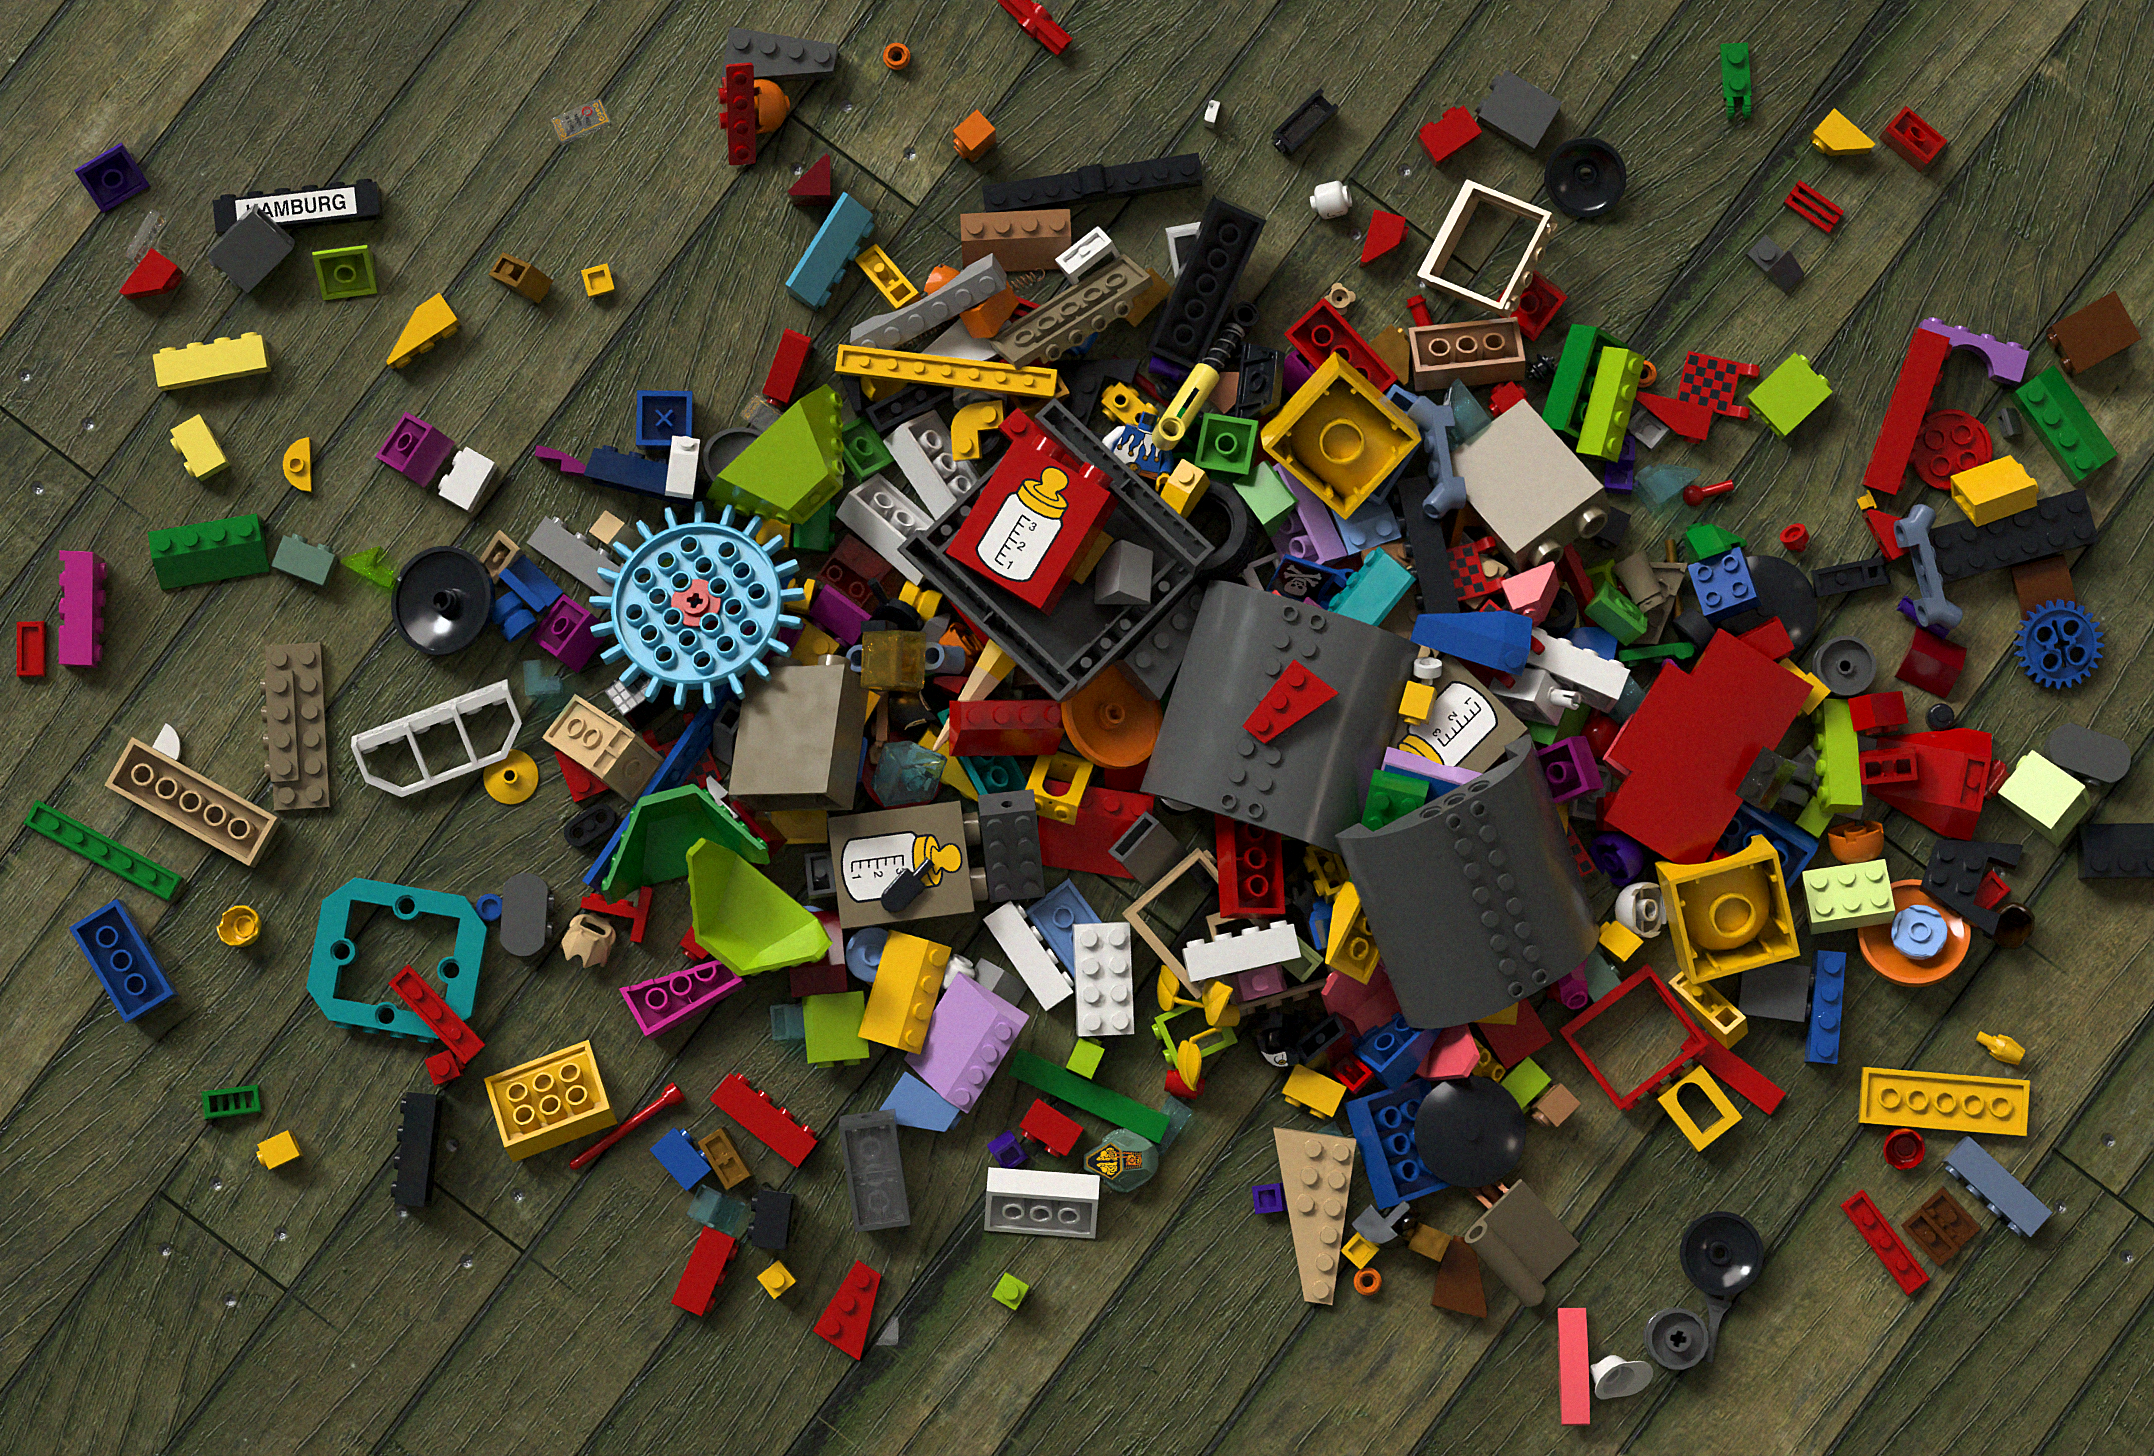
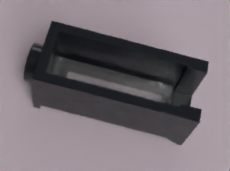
M1321 88L1312 94L1273 131L1272 139L1274 141L1272 144L1281 154L1286 152L1291 157L1325 123L1337 114L1339 106L1336 103L1331 105L1323 97L1324 91Z

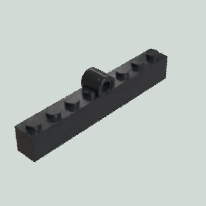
M1198 152L1104 167L1102 164L1087 165L1078 168L1075 172L982 186L986 213L1050 210L1202 186L1203 177Z

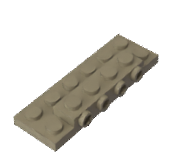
M1123 254L988 340L991 347L1009 364H1012L1016 370L1027 366L1036 358L1042 364L1050 360L1055 361L1061 357L1062 352L1072 346H1080L1085 338L1092 333L1104 331L1108 323L1116 318L1126 317L1130 310L1134 308L1132 298L1142 294L1154 283L1148 273Z
M322 643L265 646L266 672L265 679H260L261 695H266L267 706H262L261 714L263 723L268 722V733L263 734L264 750H269L270 761H265L264 769L266 778L271 777V782L273 783L274 811L330 808L331 796Z

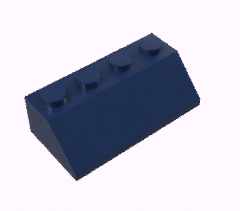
M603 445L602 449L594 448L584 472V476L589 483L695 508L704 478L702 473L698 472L699 468L696 469L693 499L666 496L669 460L656 458L654 462L646 460L645 455L629 451V455L618 453V448Z

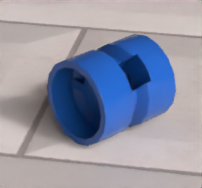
M515 591L505 594L495 602L494 613L491 619L494 624L502 626L500 632L509 643L524 636L538 622L529 609L522 608L524 603Z

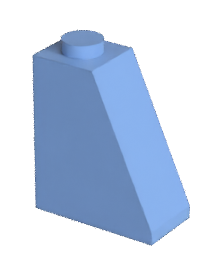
M904 1072L879 1110L895 1109L897 1124L946 1132L948 1128L954 1130L962 1118L958 1114L961 1109L945 1100L940 1094L907 1072Z

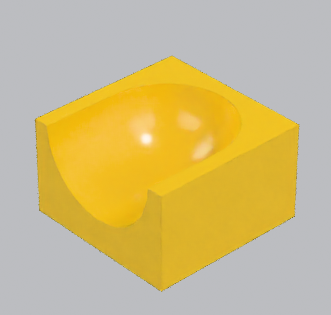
M1335 351L1260 431L1263 449L1344 520L1361 505L1422 440L1417 424Z
M1762 834L1752 836V842L1746 849L1724 859L1692 865L1673 864L1666 860L1655 863L1677 963L1692 985L1800 956L1778 852Z

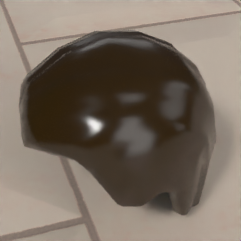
M2007 903L1996 911V913L2001 915L1992 940L2004 949L2016 950L2021 948L2026 939L2032 935L2035 928V915L2022 903Z

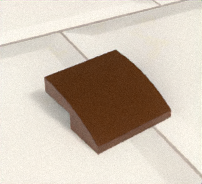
M2064 554L2010 566L2013 590L2018 598L2021 620L2029 621L2030 619L2026 612L2031 611L2036 614L2035 605L2037 604L2046 609L2047 600L2052 601L2054 606H2056L2057 599L2063 600L2064 606H2066L2068 601H2073L2075 604L2074 610L2076 609L2074 589Z
M1944 1186L1940 1187L1901 1224V1227L1938 1267L1960 1249V1246L1981 1229L1979 1223Z

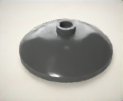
M734 427L715 434L707 442L702 456L703 469L711 483L762 432L751 428Z

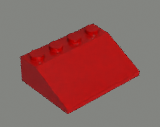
M1045 780L1044 791L1051 796L1057 797L1067 794L1071 787V783ZM1087 786L1078 808L1075 825L1039 815L1038 833L1042 865L1134 879L1108 851L1145 811L1152 816L1155 796Z

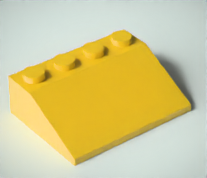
M589 1040L484 1078L503 1145L512 1162L618 1123Z

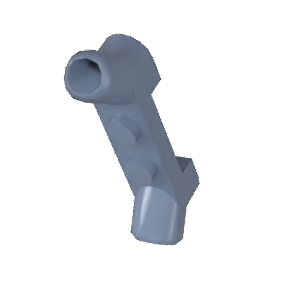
M1420 396L1407 413L1408 417L1424 429L1425 432L1424 450L1429 456L1428 474L1432 478L1434 489L1422 504L1423 509L1431 518L1440 519L1449 509L1464 508L1466 503V487L1464 477H1453L1447 442V435L1455 427L1451 406L1435 405L1426 396Z
M1917 504L1912 507L1907 518L1894 522L1896 542L1898 548L1909 547L1922 595L1921 599L1913 601L1920 624L1927 627L1937 623L1950 630L1959 625L1963 612L1961 608L1944 597L1942 590L1943 579L1937 571L1935 564L1936 553L1929 542L1928 533L1937 518L1936 512L1926 505Z
M921 642L919 645H900V674H960L965 668L966 655L961 646L941 645L935 642ZM871 644L855 645L849 649L846 658L851 660V670L861 677L870 675Z

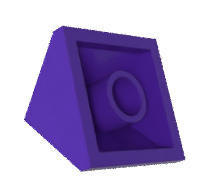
M122 142L74 170L102 213L150 186L132 154Z

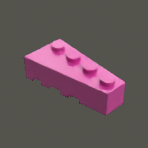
M59 550V560L65 561V570L62 574H59V585H61L62 592L65 593V598H61L59 602L60 619L64 620V625L59 627V664L64 667L97 668L98 661L102 660L103 655L102 645H99V634L104 632V618L100 616L101 607H104L106 603V592L102 590L103 579L107 578V563H104V559L94 552Z
M719 960L695 966L692 969L681 972L677 971L668 976L643 981L630 987L619 988L644 1035L651 1041L747 986L742 976H737Z

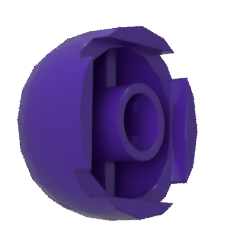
M1606 831L1591 842L1593 844L1590 848L1592 861L1602 875L1606 870L1613 877L1609 880L1613 884L1625 886L1642 870L1644 865L1642 843L1625 832Z

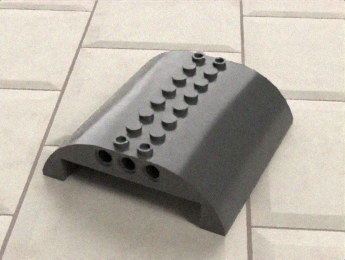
M1053 398L1035 416L1034 423L1057 445L1062 447L1066 454L1080 467L1083 466L1084 462H1087L1113 478L1107 491L1119 503L1102 531L1114 538L1111 544L1125 540L1153 551L1150 604H1095L1096 564L1082 585L1074 579L1071 580L1048 617L954 561L946 551L1003 457L923 534L916 530L897 548V551L1057 703H1062L1077 695L1097 679L1162 616L1201 571L1214 552L1215 547L1060 402Z
M1209 580L1140 792L1165 800H1174L1320 847L1327 852L1342 856L1335 835L1357 823H1362L1374 769L1381 770L1387 747H1389L1399 716L1398 712L1407 682L1411 679L1414 661L1418 658L1421 646L1379 627L1322 608L1240 584ZM1295 659L1340 695L1320 706L1318 710L1295 723L1293 727L1265 745L1242 726Z
M1529 734L1504 746L1509 761L1386 826L1372 832L1362 824L1357 823L1335 835L1404 1019L1409 1027L1423 1029L1446 1028L1466 1024L1495 1014L1570 973L1591 954L1599 940V924L1533 740Z

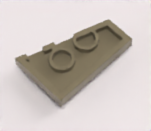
M1649 562L1656 580L1662 589L1660 593H1662L1666 602L1647 612V630L1643 635L1631 642L1630 645L1658 646L1687 566L1689 565L1688 563Z

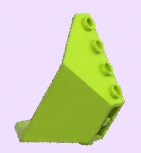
M825 384L799 399L716 476L705 495L714 503L713 507L723 512L727 504L733 505L737 514L744 517L757 515L762 520L769 521L770 519H775L786 525H790V523H805L843 487L845 469L842 463V452H844L842 430L844 426L841 419L843 401L840 394L835 392L828 384Z
M702 837L693 847L689 848L686 854V861L689 871L688 883L691 892L690 905L693 913L692 927L695 933V942L737 976L748 974L755 976L766 970L774 972L789 965L796 967L803 962L811 961V963H815L825 957L826 950L833 942L821 920L735 851Z

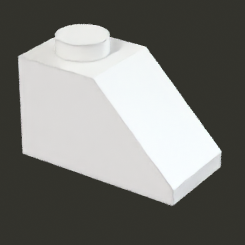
M672 436L665 490L666 496L693 499L700 439H693L687 436Z

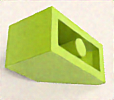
M1086 1036L1085 1040L1079 1038L1066 1069L1091 1080L1105 1050L1100 1047L1102 1042L1090 1036Z

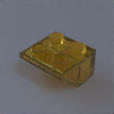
M903 630L863 632L860 688L913 693L923 689L926 633Z

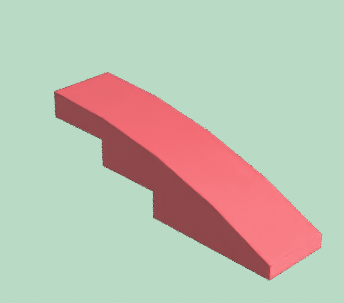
M1558 1308V1379L1561 1426H1589L1590 1396L1586 1308Z

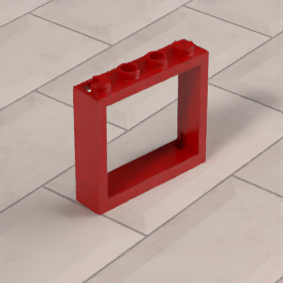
M1648 963L1558 1031L1619 1112L1623 1108L1629 1112L1640 1103L1638 1097L1646 1091L1649 1095L1663 1086L1660 1081L1667 1075L1674 1078L1685 1069L1682 1064L1691 1058L1695 1062L1706 1054L1707 1051L1704 1047L1709 1044ZM1647 979L1694 1040L1695 1044L1624 1098L1620 1099L1572 1035Z

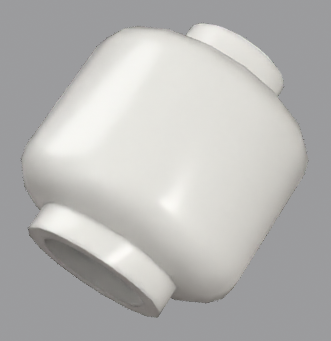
M1340 181L1316 186L1314 196L1310 197L1313 212H1318L1323 219L1345 215L1348 212V208L1352 206L1350 190L1347 185L1344 186Z
M953 954L952 957L949 956L939 991L945 994L959 971L974 979L975 970L972 968L973 963L958 954Z

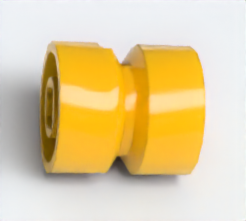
M907 580L899 600L914 607L921 615L925 625L929 619L936 617L943 594L929 589L922 592V585L916 586L912 581Z

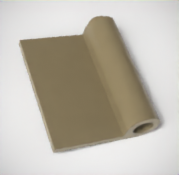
M1521 1179L1477 1220L1465 1235L1466 1243L1526 1307L1537 1306L1543 1301L1546 1289L1542 1282L1580 1245Z

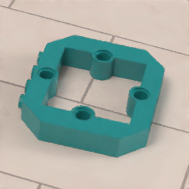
M355 877L322 900L306 988L327 1019L336 1021L335 1027L352 1030L353 1024L363 1026L362 1032L379 1034L380 1029L391 1031V1037L403 1039L407 1038V1034L418 1035L417 1041L434 1044V1039H440L415 1012L402 1010L394 1003L382 1002L376 1006L337 999L343 966L354 964L359 956L357 944L348 939L355 901L393 907L394 914L406 921L418 919L422 912L460 919L454 955L446 957L439 962L437 974L443 982L448 984L445 1002L465 1023L474 1017L490 929L467 897ZM407 899H412L415 904L414 911L410 914H404L401 909L402 903ZM346 944L350 949V954L346 959L340 960L337 956V949L341 945ZM451 963H456L459 967V974L455 978H449L446 975V968ZM387 1008L392 1009L394 1012V1020L389 1024H385L381 1019L382 1012Z

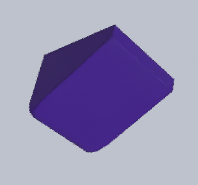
M1010 1130L987 1144V1147L1001 1168L1012 1169L1028 1158Z

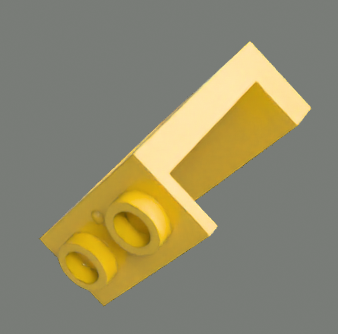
M1057 751L1055 755H1038L1025 789H1034L1036 815L1075 825L1078 808L1085 789L1091 782L1094 763L1088 759ZM1045 776L1072 783L1070 790L1067 794L1059 797L1047 794L1042 787Z
M1690 1064L1678 1074L1681 1078L1672 1085L1669 1081L1657 1090L1659 1096L1654 1100L1656 1103H1660L1689 1140L1688 1144L1695 1152H1700L1742 1119V1116L1702 1065L1693 1067ZM1692 1082L1701 1087L1723 1115L1702 1133L1677 1101L1678 1089L1685 1083Z

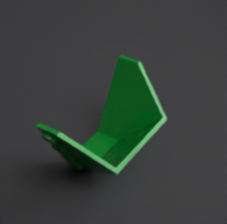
M694 783L639 798L636 807H633L630 812V823L627 830H624L621 834L620 848L618 853L614 854L611 859V870L608 877H605L602 881L601 892L605 897L607 905H611L642 886L688 875L687 851L701 837L735 851L747 862L771 863L767 853L769 848L761 838L755 839L751 835L749 828L742 821L737 823L733 819L731 812L724 805L718 806L709 791L699 789Z

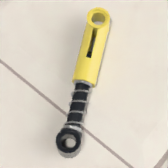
M1242 301L1234 306L1226 319L1224 330L1221 331V338L1217 339L1214 343L1215 347L1208 351L1209 356L1204 358L1202 363H1198L1194 367L1154 428L1151 436L1153 444L1158 449L1169 451L1183 437L1219 381L1220 377L1217 372L1220 368H1224L1223 363L1227 358H1230L1229 354L1232 349H1236V343L1242 340L1257 323L1259 311L1253 303ZM1238 316H1243L1247 322L1241 321ZM1186 402L1189 406L1180 419L1176 415ZM1163 429L1172 432L1173 437L1167 436Z

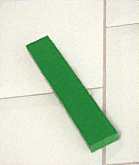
M37 799L23 823L169 902L183 880L182 876Z
M1022 1048L1018 1050L1008 1073L1010 1076L1160 1144L1171 1120V1117Z

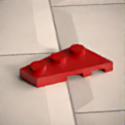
M1294 659L1242 727L1266 745L1293 727L1295 723L1312 714L1320 706L1340 694Z
M554 751L575 803L611 789L579 763L561 751Z

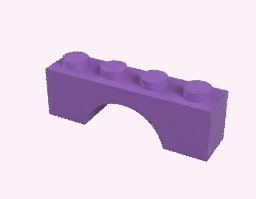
M1929 317L1928 320L1924 319L1919 324V328L1949 337V344L1952 345L1951 351L1966 349L1976 353L1984 361L1990 380L2016 387L2021 382L2030 352L2023 350L2021 344L2015 342L2004 344L1998 342L1995 336L1989 334L1978 336L1970 333L1971 330L1963 326L1952 328L1944 325L1945 322L1943 320Z

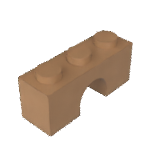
M1561 1083L1557 1086L1554 1084L1539 1100L1537 1099L1530 1106V1110L1533 1112L1530 1117L1541 1128H1555L1581 1103Z

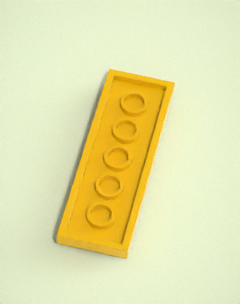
M1862 1067L1858 1123L2027 1136L2030 1080Z

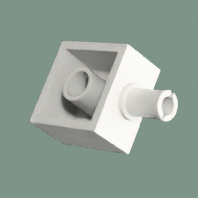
M1525 667L1522 676L1507 672L1516 681L1511 689L1506 688L1493 677L1488 689L1517 718L1558 726L1565 708L1576 710L1579 705L1573 704V702L1581 703L1579 692L1563 690L1561 688L1562 685L1549 676L1550 672L1540 667H1535L1534 669Z

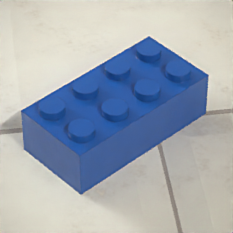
M115 899L69 927L125 1023L132 1024L179 996L178 991L124 900Z

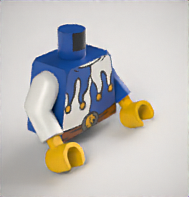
M1143 411L1138 426L1127 423L1126 426H1118L1104 437L1102 443L1135 474L1157 480L1155 489L1158 492L1159 485L1166 484L1173 473L1174 458L1172 450L1164 451L1158 449L1153 444L1151 435L1158 416Z

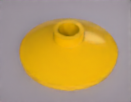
M510 749L505 759L485 766L483 780L486 790L495 800L504 804H518L527 800L534 793L538 785L539 773L534 760L529 755L520 750ZM513 771L515 773L512 781L505 779L506 772Z

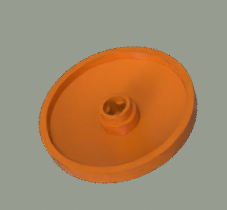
M1113 664L1085 689L1061 703L1062 720L1070 741L1092 763L1107 769H1126L1144 761L1152 754L1163 722L1160 701L1146 702Z
M1917 879L1901 880L1890 884L1895 906V917L1900 911L1913 905H1925L1937 910L1947 926L1946 943L1939 953L1934 957L1924 960L1910 959L1902 955L1895 948L1891 938L1892 923L1858 927L1857 932L1860 951L1870 968L1887 981L1906 987L1933 985L1952 975L1965 959L1970 943V926L1962 921L1963 918L1951 909L1946 910L1921 892L1919 888L1922 880Z

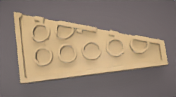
M1273 1127L1304 1301L1332 1305L1356 1139Z

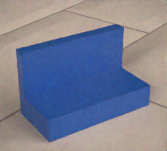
M524 554L509 570L505 567L498 575L540 615L563 593Z

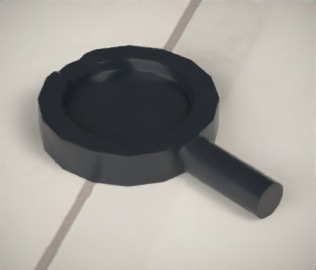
M876 577L869 579L867 585L879 601L873 611V621L887 620L911 628V639H903L901 643L916 641L917 636L924 627V621L918 611L902 600L889 598Z

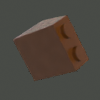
M2116 291L2055 323L2046 330L2048 334L2046 335V340L2053 350H2057L2061 358L2059 359L2060 366L2066 374H2070L2071 378L2129 349L2142 339Z

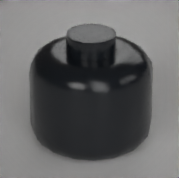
M1938 703L1928 708L1925 714V721L1928 727L1934 731L1946 730L1953 724L1955 715L1950 706Z

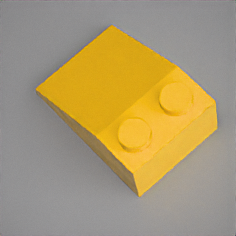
M1345 881L1333 905L1325 964L1367 985L1381 956L1353 883Z

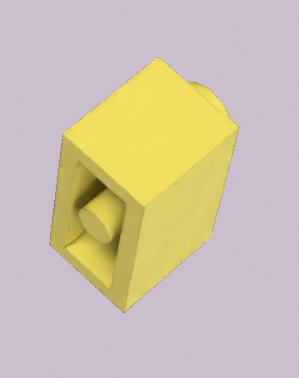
M200 414L170 430L174 436L170 441L177 453L183 452L187 462L184 463V466L191 477L196 476L200 481H204L230 466L208 424Z

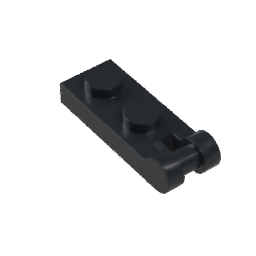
M1886 556L1811 570L1810 573L1816 598L1891 584L1890 575H1887L1885 565H1887ZM1868 568L1875 569L1876 577L1869 578Z

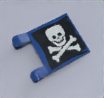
M1285 554L1267 585L1266 591L1273 592L1276 589L1281 596L1304 602L1306 597H1309L1323 609L1328 610L1329 603L1335 595H1324L1331 583L1334 581L1345 589L1347 586L1346 582L1354 573V570H1336Z

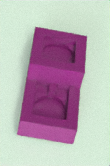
M536 445L535 457L537 460L561 463L560 471L563 475L585 477L586 466L580 461L561 451Z

